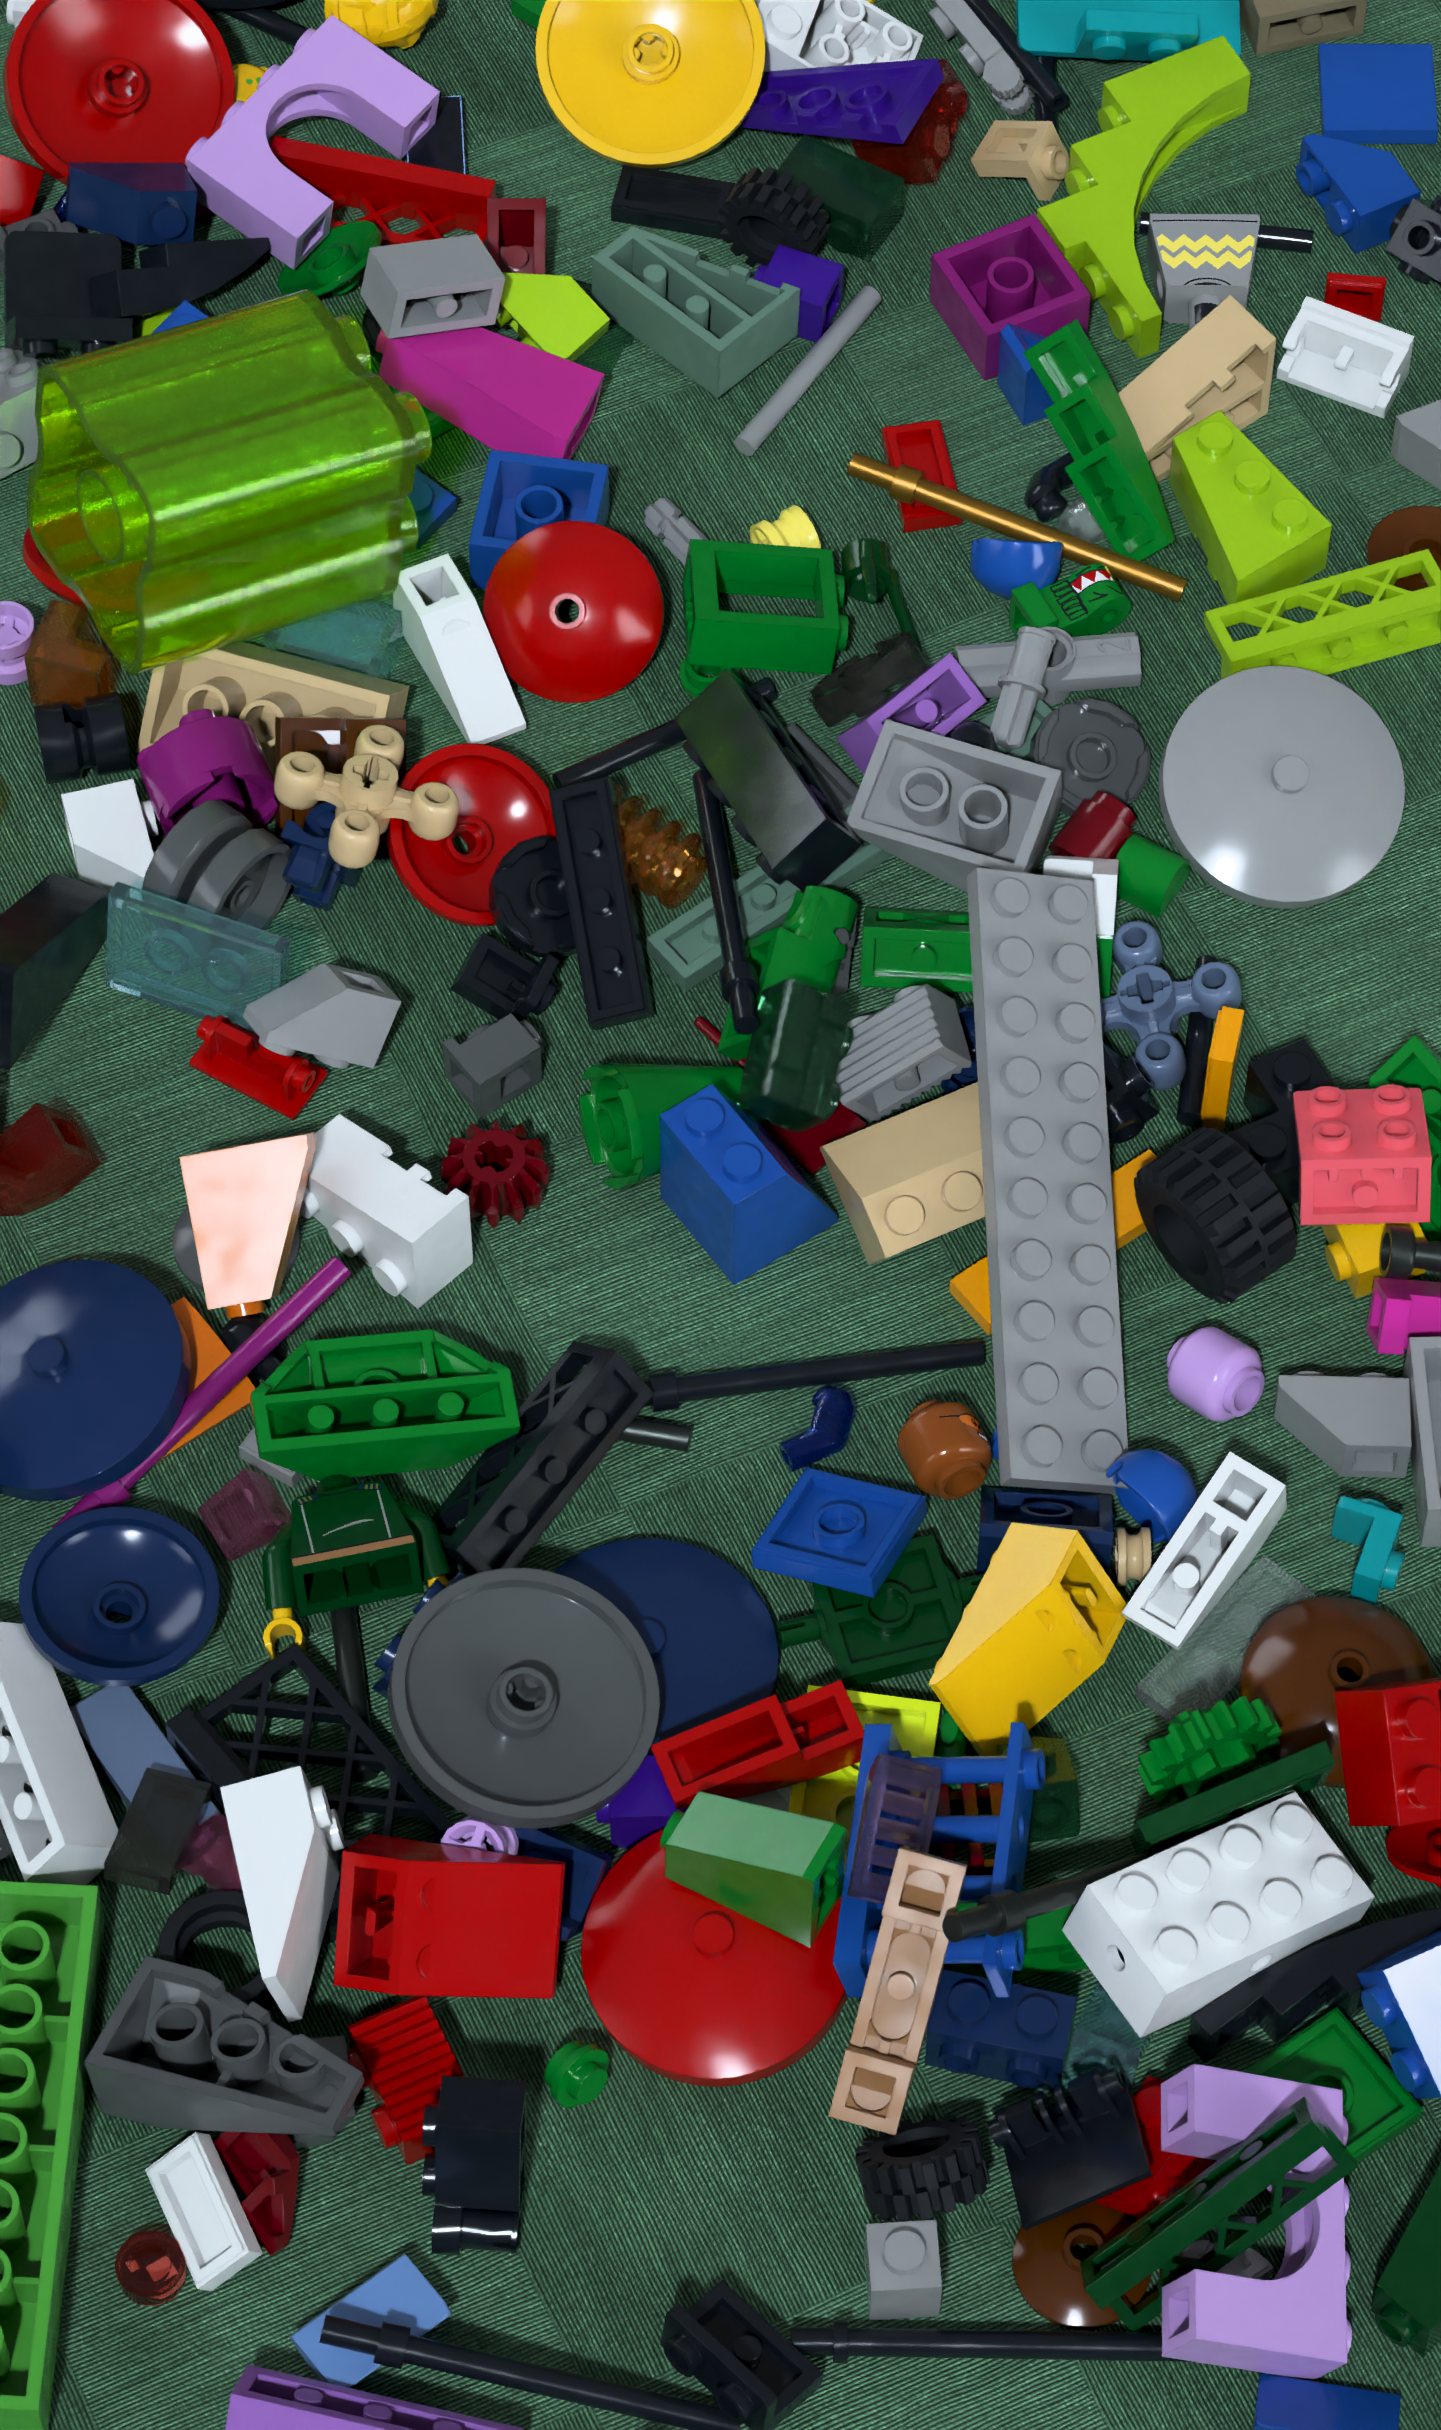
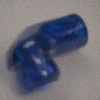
M833 1386L823 1387L815 1393L811 1402L815 1409L810 1429L779 1443L782 1459L790 1472L797 1471L836 1454L847 1445L855 1417L854 1402L849 1393Z

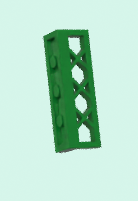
M865 907L860 987L904 989L910 986L928 984L938 991L973 992L969 913ZM1096 934L1100 999L1109 998L1113 935Z

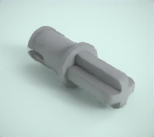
M1022 626L1019 628L1017 642L1007 674L1000 676L998 680V686L1002 691L990 731L993 733L995 744L1002 748L1013 750L1023 746L1036 701L1043 699L1046 693L1042 682L1057 639L1050 632L1036 627Z

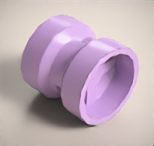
M0 601V684L16 685L27 681L35 674L39 666V649L35 640L34 618L23 605L12 601Z

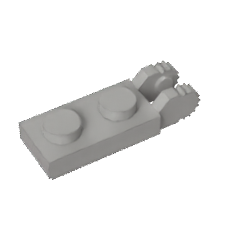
M931 0L934 8L928 12V16L946 40L956 35L963 46L957 49L960 56L976 77L983 73L982 78L992 91V96L1000 108L1007 112L1008 115L1012 114L1014 117L1016 115L1022 116L1024 112L1027 113V110L1032 108L1031 104L1034 103L1032 91L1024 81L1025 79L1020 69L1017 68L1014 61L964 0Z

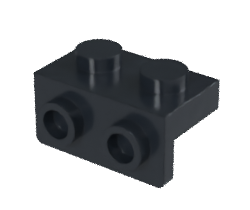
M723 2280L687 2311L679 2304H676L666 2313L660 2345L663 2347L667 2359L679 2373L686 2377L694 2376L714 2395V2399L723 2414L736 2424L742 2425L744 2423L751 2430H772L821 2386L823 2373Z

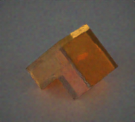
M51 599L24 657L31 702L42 705L67 700L73 708H80L85 697L114 693L115 685L111 656L102 645L92 643L87 609Z

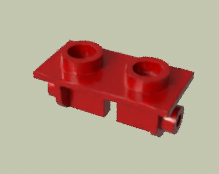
M207 1015L203 1018L196 1035L204 1040V1042L188 1062L190 1067L293 1121L328 1076V1071L309 1062L302 1056L296 1054L284 1056L266 1049L259 1043L260 1037L258 1034L229 1020L224 1015H219L216 1018Z

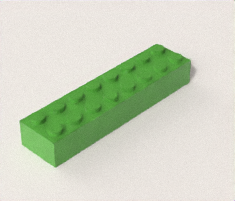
M0 1881V2430H48L88 2077L84 2061L91 2051L105 1926L99 1887L95 1885Z

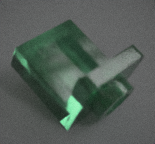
M1063 1736L1053 1738L1030 1737L1034 1749L1043 1750L1046 1771L1043 1789L1034 1790L1028 1843L1075 1837L1080 1833L1078 1785ZM1008 1744L997 1745V1756H1007Z

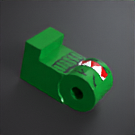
M1094 563L1078 569L1068 578L1050 584L1041 590H1038L1033 581L1011 589L1009 627L1017 638L1018 630L1022 626L1036 628L1045 626L1057 627L1066 631L1071 637L1102 635L1121 624L1129 615L1132 606L1109 569L1103 564Z

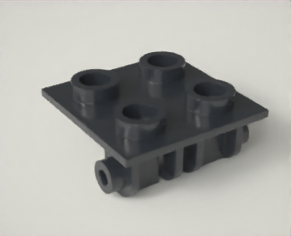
M1100 2066L1092 2068L1091 2072L1068 2081L1069 2092L1062 2082L1055 2084L1054 2092L1057 2102L1051 2103L1046 2094L1041 2090L1035 2093V2100L1039 2110H1035L1030 2100L1027 2099L1009 2108L1003 2107L998 2109V2117L987 2122L994 2143L998 2148L1001 2146L1004 2148L1024 2230H1028L1153 2176L1127 2076L1124 2072L1119 2074L1115 2067L1103 2071Z

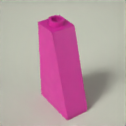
M482 327L388 339L381 329L375 351L383 354L378 375L379 379L491 449L571 460L594 418L605 375Z

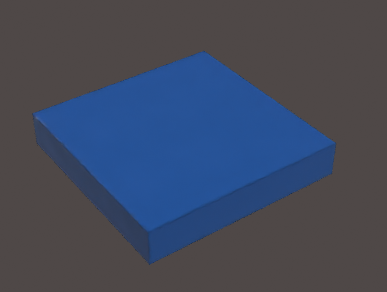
M1319 44L1317 61L1322 136L1360 144H1436L1438 122L1432 44Z
M806 1467L751 1550L753 1568L874 1598L926 1517V1496Z

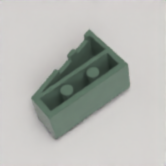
M632 226L592 257L591 299L610 319L716 398L727 392L798 335L801 288L784 282L780 289L750 278V270L736 264H733L729 270L699 259L700 251Z

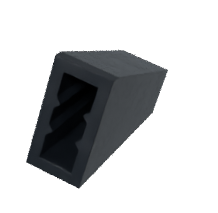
M52 872L0 915L1 1068L11 1069L107 939L109 891Z

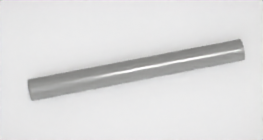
M868 285L863 286L737 436L734 444L742 454L752 456L880 304L882 298L875 288Z

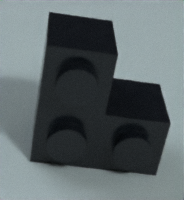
M1305 1039L1249 1062L1243 1104L1255 1122L1225 1134L1244 1147L1260 1163L1278 1188L1287 1207L1299 1202V1150L1293 1109V1093L1295 1091L1313 1090L1321 1086L1335 1087Z

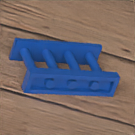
M1011 1722L1007 1756L912 1757L909 1750H902L892 1724H865L833 1957V1966L848 1997H862L883 1918L881 1914L893 1872L894 1850H898L900 1846L903 1847L904 1843H996L993 1875H966L959 1903H978L982 1897L1006 1889L1013 1890L1016 1893L1022 1892L1034 1790L1043 1789L1046 1771L1043 1750L1034 1749L1024 1722ZM1004 1783L1000 1815L904 1816L903 1811L900 1809L902 1791H910L912 1784ZM1019 1929L997 1937L985 1933V1936H974L959 1942L950 1941L944 1964H982L995 1996L1010 1997L1013 1971H1021L1024 1964L1025 1947L1022 1930Z

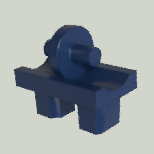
M328 802L318 804L309 812L305 818L304 831L298 823L287 820L281 834L283 842L292 849L282 875L285 882L294 886L292 895L295 900L325 911H330L340 883L355 888L362 872L360 868L353 869L339 865L329 853V834L335 819L336 806Z

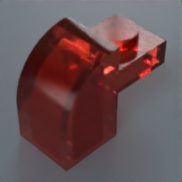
M35 1103L4 1133L0 1134V1216L26 1214L63 1197L101 1164L74 1116L43 1104Z

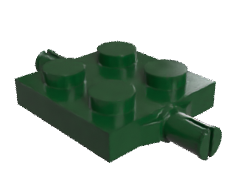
M934 1533L912 1538L874 1598L808 1581L814 1600L813 1614L775 1622L780 1647L784 1650L787 1647L820 1640L823 1648L831 1656L838 1680H842L845 1689L935 1668L961 1621L963 1605L971 1602L985 1573L956 1580L954 1574L942 1561Z

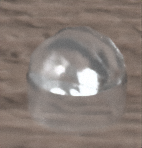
M1082 496L1071 502L1061 512L1058 522L1061 531H1067V534L1093 544L1106 537L1104 530L1094 518Z

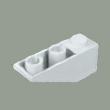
M444 554L393 573V619L467 743L485 745L525 730L526 721L475 597L449 554Z

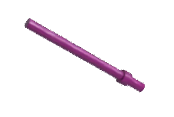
M332 1256L185 1398L183 1407L171 1430L144 1462L118 1481L85 1495L52 1529L63 1521L83 1512L123 1505L131 1497L128 1490L351 1275L348 1268L337 1257Z

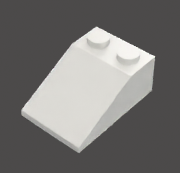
M296 1766L220 1787L261 1977L288 2023L302 2019L340 1875L334 1851L345 1848L344 1836L335 1808L330 1809L323 1786L312 1787L301 1766Z

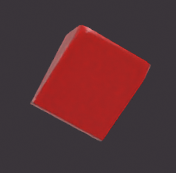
M1328 272L1325 281L1324 303L1375 322H1380L1386 277Z

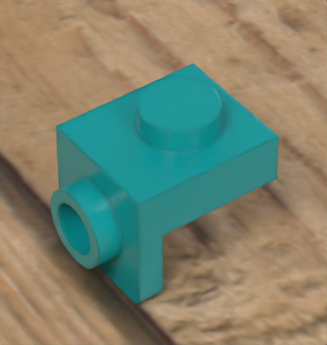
M1341 1496L1336 1506L1331 1535L1336 1539L1363 1547L1354 1573L1350 1598L1376 1606L1382 1588L1394 1592L1406 1554L1396 1551L1403 1514L1390 1511L1387 1506L1373 1499L1361 1498L1356 1500Z

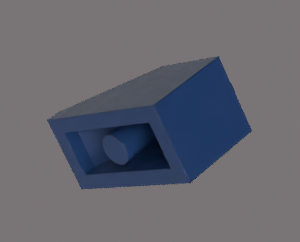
M69 162L65 217L68 222L103 234H113L120 240L135 245L193 242L197 189L183 163Z

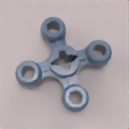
M1130 921L1119 927L1113 936V957L1118 969L1124 975L1117 985V994L1109 998L1100 999L1102 1038L1107 1031L1112 1029L1127 1030L1129 1037L1139 1043L1135 1050V1058L1151 1077L1154 1083L1153 1089L1157 1091L1169 1090L1176 1087L1186 1074L1184 1050L1180 1042L1173 1037L1180 1027V1017L1190 1012H1200L1205 1017L1217 1019L1218 1010H1222V1006L1238 1009L1242 1001L1241 982L1236 971L1231 966L1219 961L1202 965L1195 971L1192 979L1180 982L1172 981L1169 974L1159 967L1163 959V947L1156 929L1143 921Z

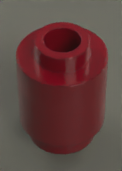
M1097 791L1091 800H1082L1049 845V851L1053 856L1115 859L1123 844L1132 835L1130 828L1136 822V817L1118 799L1105 792Z

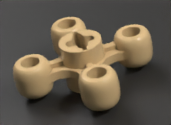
M371 725L361 731L355 743L354 756L346 761L342 774L325 771L324 765L318 757L303 751L290 752L283 756L276 768L274 793L279 802L291 809L304 810L313 807L319 800L336 806L335 819L330 828L328 849L333 860L346 868H363L372 862L377 854L380 835L388 829L390 818L404 819L408 821L412 832L418 837L437 841L443 840L452 833L459 813L458 796L452 788L445 784L437 782L424 783L417 787L414 792L397 786L398 772L401 769L404 756V741L398 731L386 725Z

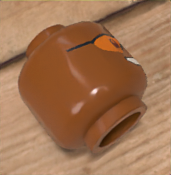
M932 1400L920 1404L910 1413L907 1422L900 1429L897 1439V1448L917 1488L930 1496H940L947 1500L962 1498L979 1488L985 1481L986 1472L990 1468L993 1458L990 1444L973 1411L959 1402Z

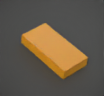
M1222 1006V1010H1218L1207 1062L1201 1110L1203 1127H1212L1219 1130L1225 1129L1236 1078L1245 1010Z

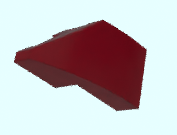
M224 2131L215 2140V2148L227 2174L246 2197L241 2206L255 2237L270 2256H273L283 2251L289 2245L296 2202L300 2155L287 2134Z

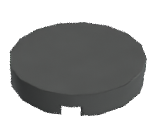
M1085 698L1074 700L1070 704H1064L1043 719L1031 738L1028 761L1062 771V805L1059 811L1067 816H1071L1083 799L1091 800L1097 791L1105 792L1118 799L1125 806H1130L1138 798L1148 781L1151 755L1148 744L1144 745L1143 738L1138 732L1140 727L1131 715L1113 703Z

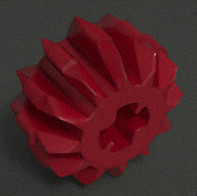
M497 1116L491 1124L490 1130L482 1131L470 1122L466 1130L467 1139L451 1137L450 1144L448 1145V1157L443 1158V1163H441V1180L446 1185V1195L457 1188L469 1196L470 1221L475 1220L481 1215H486L488 1223L494 1230L500 1221V1216L508 1215L520 1224L521 1219L524 1217V1207L539 1209V1205L543 1200L542 1189L546 1188V1184L549 1183V1166L546 1165L544 1160V1147L540 1143V1139L527 1140V1131L522 1123L507 1132L503 1130V1125Z

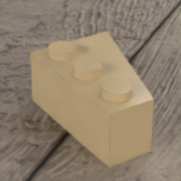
M1231 295L1118 393L1136 430L1157 483L1169 476L1174 436L1218 410H1221L1239 430L1244 429L1268 413L1277 338Z

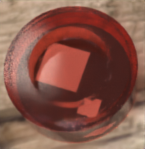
M144 2231L133 2235L125 2241L117 2253L115 2270L119 2286L126 2297L137 2304L145 2306L164 2304L176 2297L186 2282L187 2265L185 2256L179 2243L166 2233Z

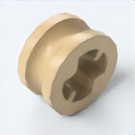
M1116 1527V1587H1125L1126 1582L1131 1579H1135L1141 1584L1151 1569L1150 1528L1141 1527L1139 1533L1131 1535L1126 1532L1125 1527Z

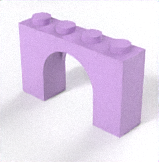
M331 15L317 30L309 28L302 34L293 49L292 55L281 66L274 64L264 73L258 83L257 91L245 103L239 100L229 108L222 120L221 127L209 139L201 137L191 147L186 156L185 165L197 189V201L248 238L268 237V252L295 270L330 233L334 201L286 168L273 154L268 144L270 137L280 127L292 120L307 116H326L350 124L401 160L435 125L440 91Z
M1192 2064L1161 2083V2151L1218 2161L1302 2097L1308 2100L1342 2144L1346 2146L1348 2123L1343 2116L1342 2090ZM1322 2146L1288 2173L1313 2175L1333 2160V2158ZM1344 2178L1284 2221L1286 2236L1285 2253L1282 2265L1273 2280H1260L1194 2269L1163 2286L1162 2357L1311 2381L1347 2364V2354L1352 2342V2328L1346 2316V2285L1350 2277L1351 2261L1348 2252L1345 2250V2216L1349 2208L1350 2194L1348 2186L1344 2183ZM1272 2185L1267 2187L1270 2194L1272 2192ZM1283 2186L1282 2197L1294 2188Z

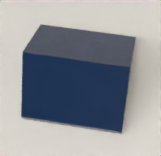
M981 1487L976 1575L986 1573L993 1553L1001 1544L1011 1522L1078 1530L1109 1576L1113 1544L1112 1495Z

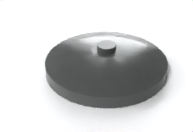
M503 1568L480 1572L465 1577L437 1593L423 1605L406 1628L395 1653L389 1675L388 1709L390 1722L401 1752L412 1770L431 1791L454 1808L474 1818L511 1828L539 1829L569 1824L599 1811L612 1802L625 1790L642 1766L653 1742L659 1718L660 1698L656 1670L643 1639L628 1618L612 1602L583 1583L550 1571L532 1568Z

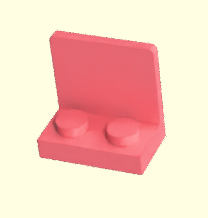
M1394 1084L1382 1085L1376 1089L1346 1090L1332 1086H1321L1313 1090L1295 1091L1293 1093V1109L1299 1150L1300 1225L1430 1222L1432 1155L1421 1089L1405 1088Z

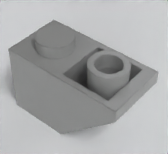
M323 963L248 1004L242 1017L259 1035V1043L277 1054L293 1056L295 1050L313 1054L319 1061L339 1069H347L350 1063L374 1069L402 1001L377 975Z
M1302 1371L1293 1375H1278L1274 1401V1419L1340 1477L1406 1478L1412 1447L1409 1378H1391L1386 1374L1377 1372L1365 1373L1358 1377L1325 1376L1316 1371Z

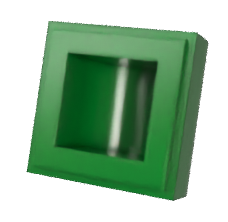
M1132 834L1126 840L1115 858L1119 860L1117 897L1158 918L1162 916L1190 876V860L1138 834Z

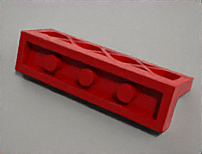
M278 136L273 137L270 148L275 157L294 174L334 201L332 212L345 206L361 209L365 217L356 221L365 220L376 224L382 235L380 246L443 238L441 235L457 228L476 232L475 234L479 236L487 248V198H496V180ZM332 216L330 230L346 224V222L336 221ZM403 217L416 220L421 228L407 234L391 232L386 224Z

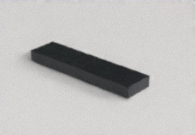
M606 776L550 790L549 797L589 1026L594 1030H600L654 1017L613 781Z

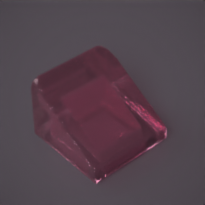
M245 1468L197 1509L225 1557L231 1561L270 1543L279 1527L291 1522V1513L270 1479Z

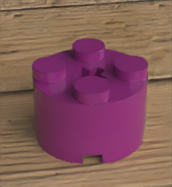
M210 709L191 711L182 717L178 728L161 737L153 745L143 749L137 756L136 761L143 784L165 837L190 810L205 801L222 800L252 822L253 829L264 827L277 810L274 776L254 729L243 720L233 717H215Z

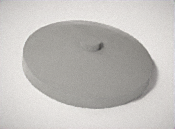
M1289 666L1251 668L1225 677L1208 687L1187 707L1174 726L1166 742L1159 768L1158 790L1162 816L1178 851L1184 858L1190 860L1189 865L1195 872L1218 890L1238 900L1262 907L1293 909L1314 906L1341 896L1354 888L1381 861L1390 848L1402 819L1405 800L1404 772L1400 755L1388 728L1372 707L1357 693L1326 675L1303 668Z

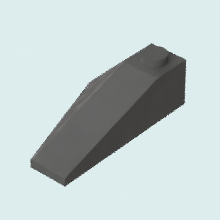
M145 1956L84 2061L102 2113L161 2129L335 2136L365 2082L361 2071L304 2034L293 2035L272 2021L270 2013L253 2001L247 2005L226 1991L224 1982L209 1972Z

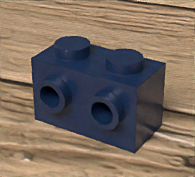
M943 1969L927 2029L925 2065L944 2068L959 2074H972L1006 2081L1021 2087L1054 2091V2085L1062 2082L1073 2034L1077 1997L1012 1983L1010 1997H996L988 1978Z

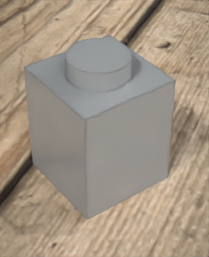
M936 2220L866 2224L864 2261L869 2321L940 2316L942 2279Z

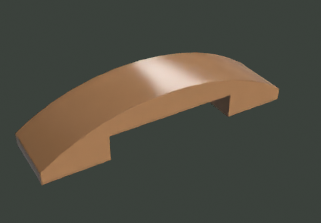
M899 1847L881 1914L883 1915L828 2117L896 2136L924 2042L950 1943L943 1932V1919L947 1915L956 1913L958 1910L968 1865L906 1847Z

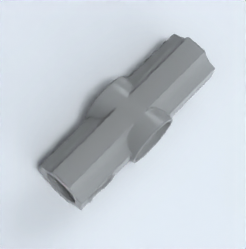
M1045 626L1040 628L1050 632L1057 639L1048 662V666L1053 667H1047L1042 682L1046 693L1041 700L1047 706L1061 703L1068 698L1071 691L1141 685V652L1138 635L1136 636L1135 632L1071 637L1066 631L1057 627ZM1017 641L955 646L954 658L984 698L1000 697L1002 689L998 686V680L1000 676L1007 674Z

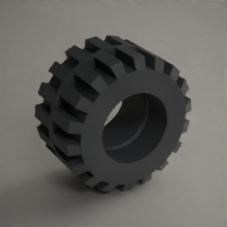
M1201 1127L1136 1173L1137 1177L1134 1178L1135 1198L1142 1220L1153 1242L1171 1267L1189 1285L1207 1298L1214 1299L1222 1304L1232 1303L1295 1257L1297 1237L1289 1210L1278 1188L1260 1163L1244 1147L1221 1131L1212 1127L1209 1129Z

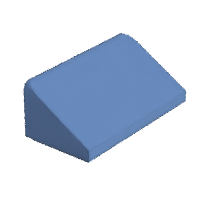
M402 2254L289 2337L318 2381L351 2388L381 2365L373 2363V2355L319 2343L326 2315L381 2327L383 2321L411 2327L410 2334L421 2337L450 2316L452 2312L407 2255Z

